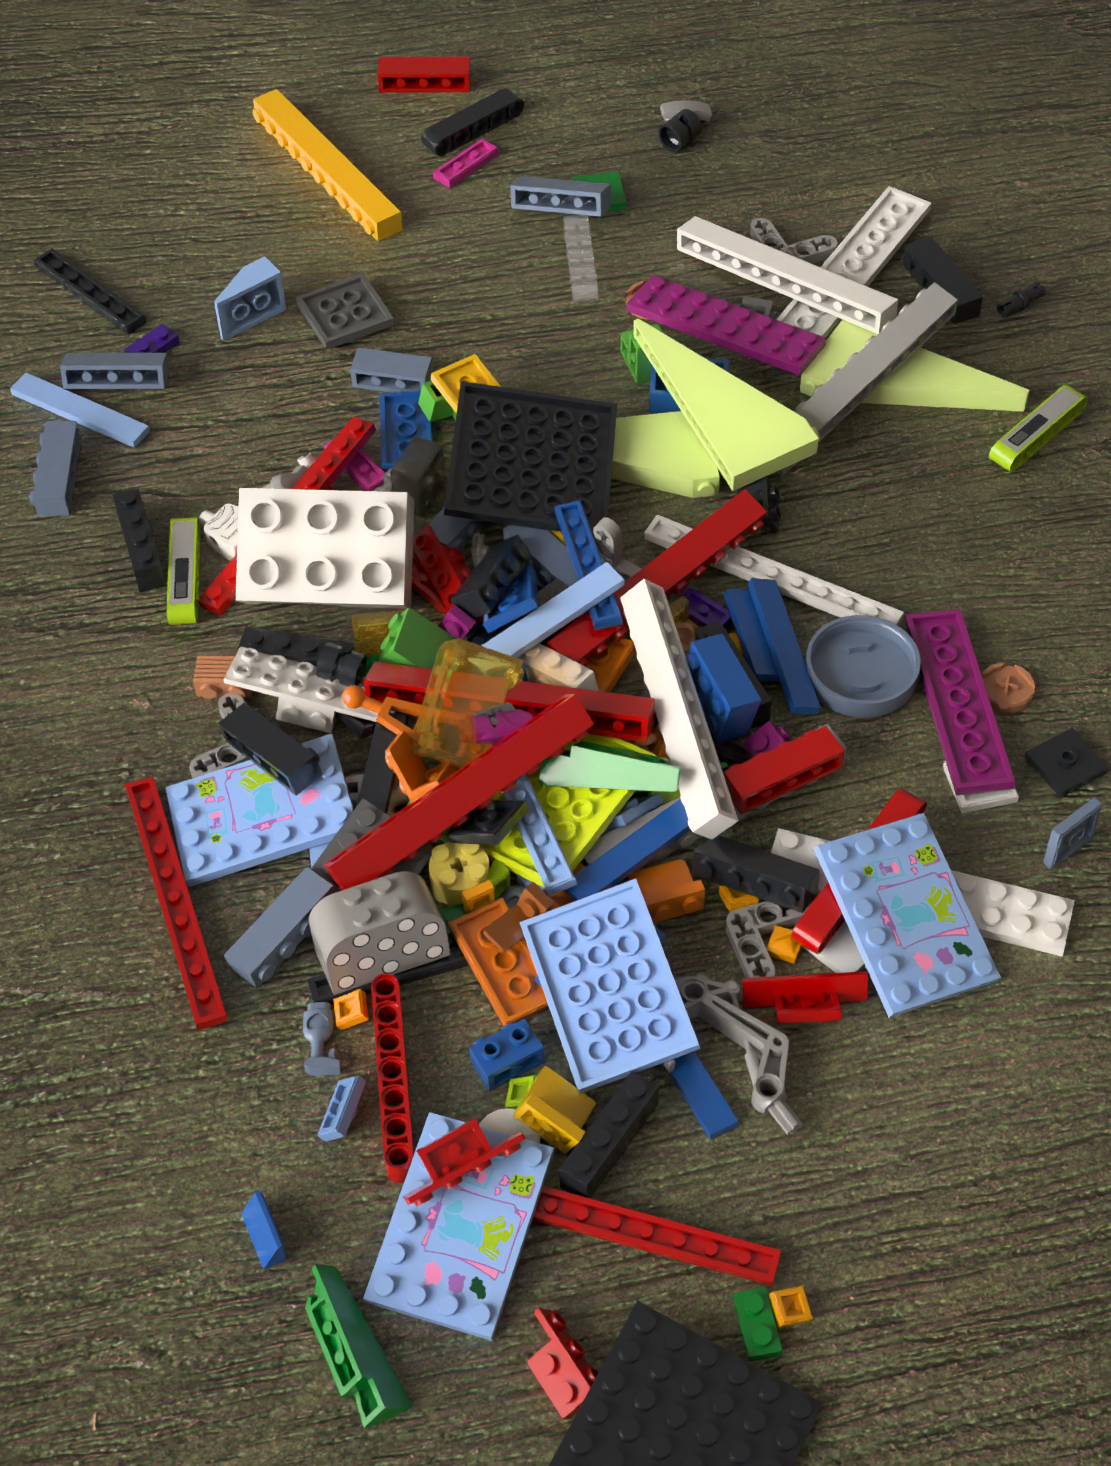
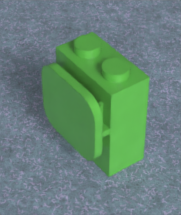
M407 608L400 615L395 614L388 625L390 632L380 646L382 652L378 662L433 669V665L460 640L411 608Z

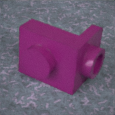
M454 604L438 627L458 640H462L475 627L476 621Z
M768 721L746 739L743 744L754 757L759 753H766L777 748L783 742L791 740L792 737L782 725L777 728Z

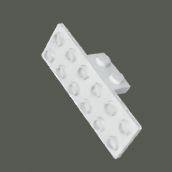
M240 647L224 677V683L279 697L276 720L331 733L334 728L336 712L376 722L378 713L364 707L356 709L347 707L342 700L343 691L347 687L340 685L338 679L331 682L318 678L316 675L317 666H313L308 662L285 659L280 655L261 653L253 648ZM363 677L362 680H361V683H360L359 687H361V688L364 690V692H365V687H364V679H365V677Z

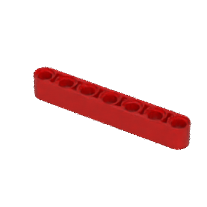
M899 788L867 830L925 812L927 802ZM828 882L799 919L791 934L792 940L816 954H820L845 922V918Z
M384 973L375 977L371 984L383 1154L389 1179L395 1183H404L414 1156L402 1001L398 979L391 974ZM384 992H391L389 995H381ZM386 1019H394L392 1022H383ZM389 1046H395V1047H396V1048L393 1049V1050H386V1049H385V1048H387V1047H389ZM391 1074H398V1075H399V1076H397L396 1078H388V1077H387V1076H389V1075H391ZM394 1102L402 1103L396 1107L389 1106L391 1103ZM395 1131L404 1132L402 1135L399 1136L391 1135ZM398 1160L407 1161L405 1164L400 1166L393 1164L395 1161Z

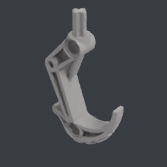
M700 973L697 976L678 977L675 979L689 1019L694 1017L701 1018L746 1049L747 1053L744 1057L753 1084L751 1096L753 1108L760 1113L771 1114L787 1135L796 1133L803 1123L785 1102L787 1099L785 1093V1072L789 1047L787 1036L740 1009L737 1000L740 986L736 981L729 980L726 983L715 982ZM687 996H695L698 999H690ZM674 1059L663 1063L668 1073L674 1071ZM768 1091L771 1092L773 1096H766L761 1092Z

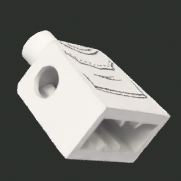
M228 503L216 514L208 510L203 511L199 518V524L204 526L207 544L231 561L237 554L239 506Z

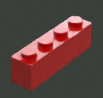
M470 56L379 57L377 72L379 93L470 92Z
M823 726L817 730H810L793 741H785L777 748L766 753H759L742 764H734L724 771V778L732 803L739 813L743 814L837 771L843 766L845 750L827 726Z

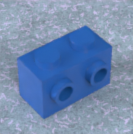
M525 1019L517 1023H509L498 1033L490 1037H482L469 1047L471 1064L489 1092L509 1082L510 1079H514L544 1063V1047Z

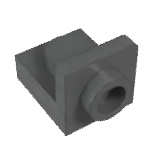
M747 296L743 297V308L776 319L777 312L773 311V301Z

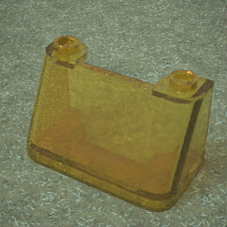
M459 638L443 642L436 655L412 739L411 753L462 768L492 747V744L472 743L468 718L474 712L504 703L507 690L512 689L515 685H519L523 678L524 670L521 668L523 660Z

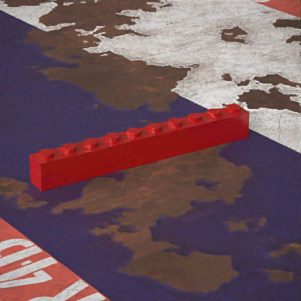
M744 489L625 581V585L614 592L623 624L595 630L589 611H587L549 640L546 647L586 667L591 657L594 655L597 658L607 651L609 648L608 644L614 639L619 642L628 634L629 625L623 614L624 609L620 599L624 594L643 579H646L663 587L668 601V597L673 593L675 595L680 594L688 586L687 582L692 578L695 580L699 579L707 571V566L711 563L714 565L718 564L726 556V551L730 548L733 550L737 549L745 541V536L749 533L752 535L756 534L764 526L762 521L767 511Z
M374 662L364 679L365 696L383 703L386 697L467 716L472 715L474 712L509 702L515 709L523 710L534 717L564 695L576 694L594 725L587 729L590 735L647 742L655 723L654 698Z
M576 694L564 695L324 863V866L341 891L372 881L377 877L381 878L390 875L395 870L393 867L402 859L406 862L414 858L420 852L418 848L426 842L432 844L444 836L443 830L451 825L456 827L469 818L467 814L475 808L480 810L493 801L491 798L500 790L504 793L517 784L516 779L524 773L528 776L541 767L540 762L548 756L552 759L560 755L565 750L563 746L571 740L577 742L589 733L587 729L594 725L593 721Z

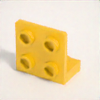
M544 1066L514 1112L513 1117L566 1154L580 1142L585 1134V1131L581 1128L595 1107L596 1102L585 1093L580 1094L574 1085L549 1067Z

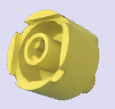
M450 841L433 848L429 860V875L432 894L439 903L443 902L449 905V907L463 904L462 892L486 881L490 866L489 858L484 849L479 844L450 843Z

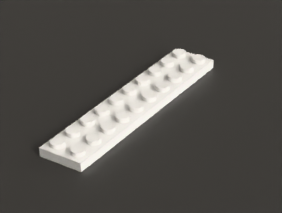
M888 186L821 268L868 287L929 213L931 202ZM793 299L776 320L826 338L841 318Z
M778 828L771 853L820 869L816 896L827 884L828 880L814 849L817 845L830 841ZM951 870L982 937L1063 956L1075 900Z

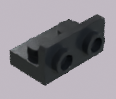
M763 477L737 489V494L746 489L767 511L762 521L764 526L769 525L773 533L779 532V521L782 518L777 501L780 500V493L776 485L772 486L768 478Z

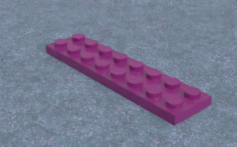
M655 275L626 303L628 312L799 376L826 346V338Z
M961 609L906 615L905 625L909 636L913 639L919 650L921 660L919 673L955 795L1014 789L1015 779Z

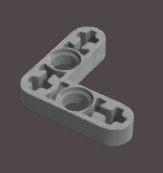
M757 218L751 222L750 236L752 240L764 245L775 243L777 246L772 248L811 264L828 259L837 248L836 238L830 235H821L787 245L768 219ZM803 251H804V252H808V253H810V254H809V255H800L799 252H803Z
M602 518L593 529L594 540L603 564L608 562L625 582L640 571L641 568L623 558L622 532L620 527L612 519Z
M225 694L219 699L218 706L222 719L233 712L228 706L232 705L234 708H238L245 702L239 694ZM226 743L195 757L190 762L189 768L193 779L248 761L249 759ZM227 754L237 756L236 760L230 763L222 761V758ZM204 767V769L208 771L202 772L199 769Z
M765 901L736 909L727 915L726 933L745 978L760 977L756 975V964L758 963L763 975H766V977L775 976V967L761 935L773 932L775 925L783 928L796 926L811 903L803 913ZM764 912H772L777 918L772 922H765L760 918V915ZM737 921H739L741 925H745V926H744V934H745V935L742 936V937H741V933H742V932H741L739 926H738V925H734L735 922H737ZM751 944L756 946L759 951L754 955H747L742 951V948L745 945Z

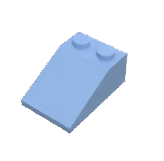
M265 256L244 266L214 301L220 336L223 341L286 310L281 272Z

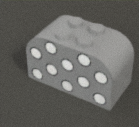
M396 872L333 893L320 900L309 915V926L315 951L333 995L371 983L380 974L394 975L450 955L445 923L425 881L420 875L413 872Z

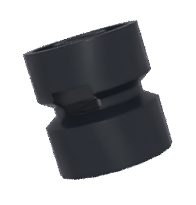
M683 109L674 115L672 119L660 126L658 136L666 149L671 152H677L686 146L688 142L700 135L702 124L693 111Z
M328 642L321 652L316 675L318 678L331 682L338 679L340 685L346 687L351 685L359 686L365 673L367 654L353 649L347 653L343 646Z

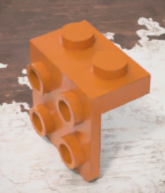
M405 731L399 733L385 750L386 763L391 770L395 771L399 779L401 791L405 796L409 797L411 802L457 771L453 760L427 770Z
M682 859L634 871L629 875V881L637 880L653 923L704 909L705 888L701 880L693 881L688 866Z

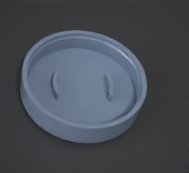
M852 615L841 617L825 624L813 635L807 648L805 665L817 699L833 711L847 716L872 718L892 713L909 701L917 687L921 660L919 650L913 639L896 624L879 617Z

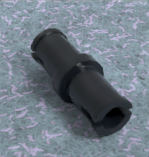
M1036 281L1024 290L1015 291L1012 297L997 304L998 314L1000 315L1005 311L1001 317L1007 318L1019 309H1026L1029 303L1045 295L1044 286L1041 285L1037 288L1041 283Z

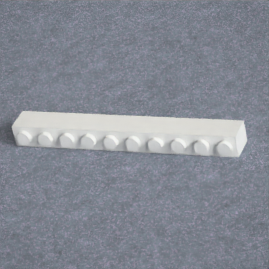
M693 217L677 229V250L876 334L882 331L883 326L889 320L893 321L897 317L898 299L699 217Z
M643 579L620 598L624 609L623 614L631 631L630 637L636 647L637 659L644 673V682L648 687L651 698L655 699V712L659 722L658 728L665 741L666 753L673 766L681 767L678 787L681 793V802L685 806L689 819L688 825L693 833L714 839L738 822V818L664 589L655 583Z

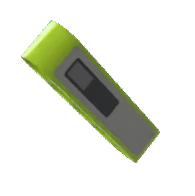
M1064 384L1001 437L992 447L989 459L1006 470L1014 472L1083 412L1088 403V397L1069 385Z
M198 517L174 518L170 520L167 619L169 625L198 623L197 600L199 599L201 539Z

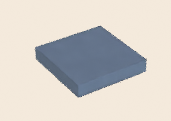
M1095 797L1052 829L1043 861L1049 869H1054L1093 838L1102 803Z

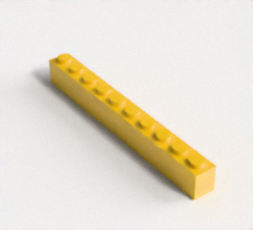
M277 89L253 99V116L255 120L261 123L270 135L272 134L278 140V143L289 151L293 159H297L301 163L305 171H309L314 176L318 184L321 183L326 188L330 196L336 198L340 206L346 209L352 215V218L364 227L367 234H371L379 242L403 230L401 211Z

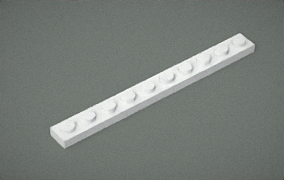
M656 515L644 532V539L668 549L689 533L692 528ZM741 547L735 550L730 548L726 551V556L718 564H710L712 567L750 581L751 578L776 580L780 594L840 618L852 615H868L888 620L897 626L903 620V611Z

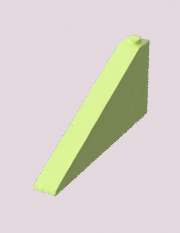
M639 318L634 320L635 339L732 491L817 453L818 441H820L819 433L815 427L809 425L804 417Z
M842 319L826 340V346L801 374L800 392L812 397L814 390L819 385H825L836 369H842L853 353H859L864 348L868 339L872 336L876 337L878 334ZM919 348L861 403L1024 412L1030 390L926 349Z
M682 411L616 418L611 479L691 498L719 495L720 476L718 467Z

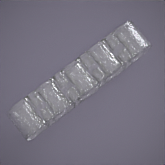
M588 215L563 216L573 304L598 302V285Z

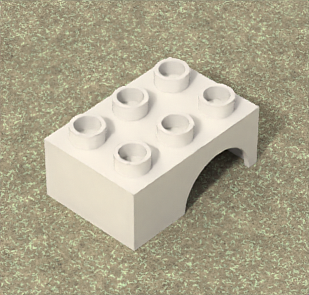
M239 488L236 601L258 605L260 603H304L363 608H411L414 498L407 492Z

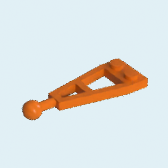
M356 685L348 686L343 691L342 700L347 707L352 709L364 707L378 713L377 722L397 735L403 731L407 732L415 747L441 764L453 760L457 770L493 745L472 743L468 724L469 716L390 697H386L382 703L365 696L364 690ZM392 710L417 716L418 719L414 729H410L388 714L389 711ZM427 719L467 728L456 758L421 736Z

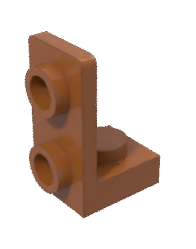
M532 882L525 887L518 903L484 929L483 934L502 953H505L525 938L520 922L551 911L555 902Z

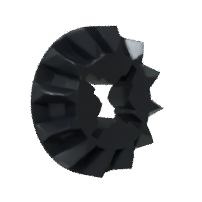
M729 741L713 742L719 761L722 763L726 762L729 766L742 764L753 758L747 749Z

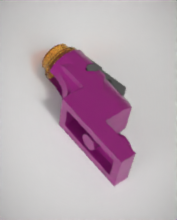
M506 702L474 712L472 715L465 716V719H459V737L462 743H468L469 745L481 743L496 744L532 719L533 716L523 710L515 709L511 703Z

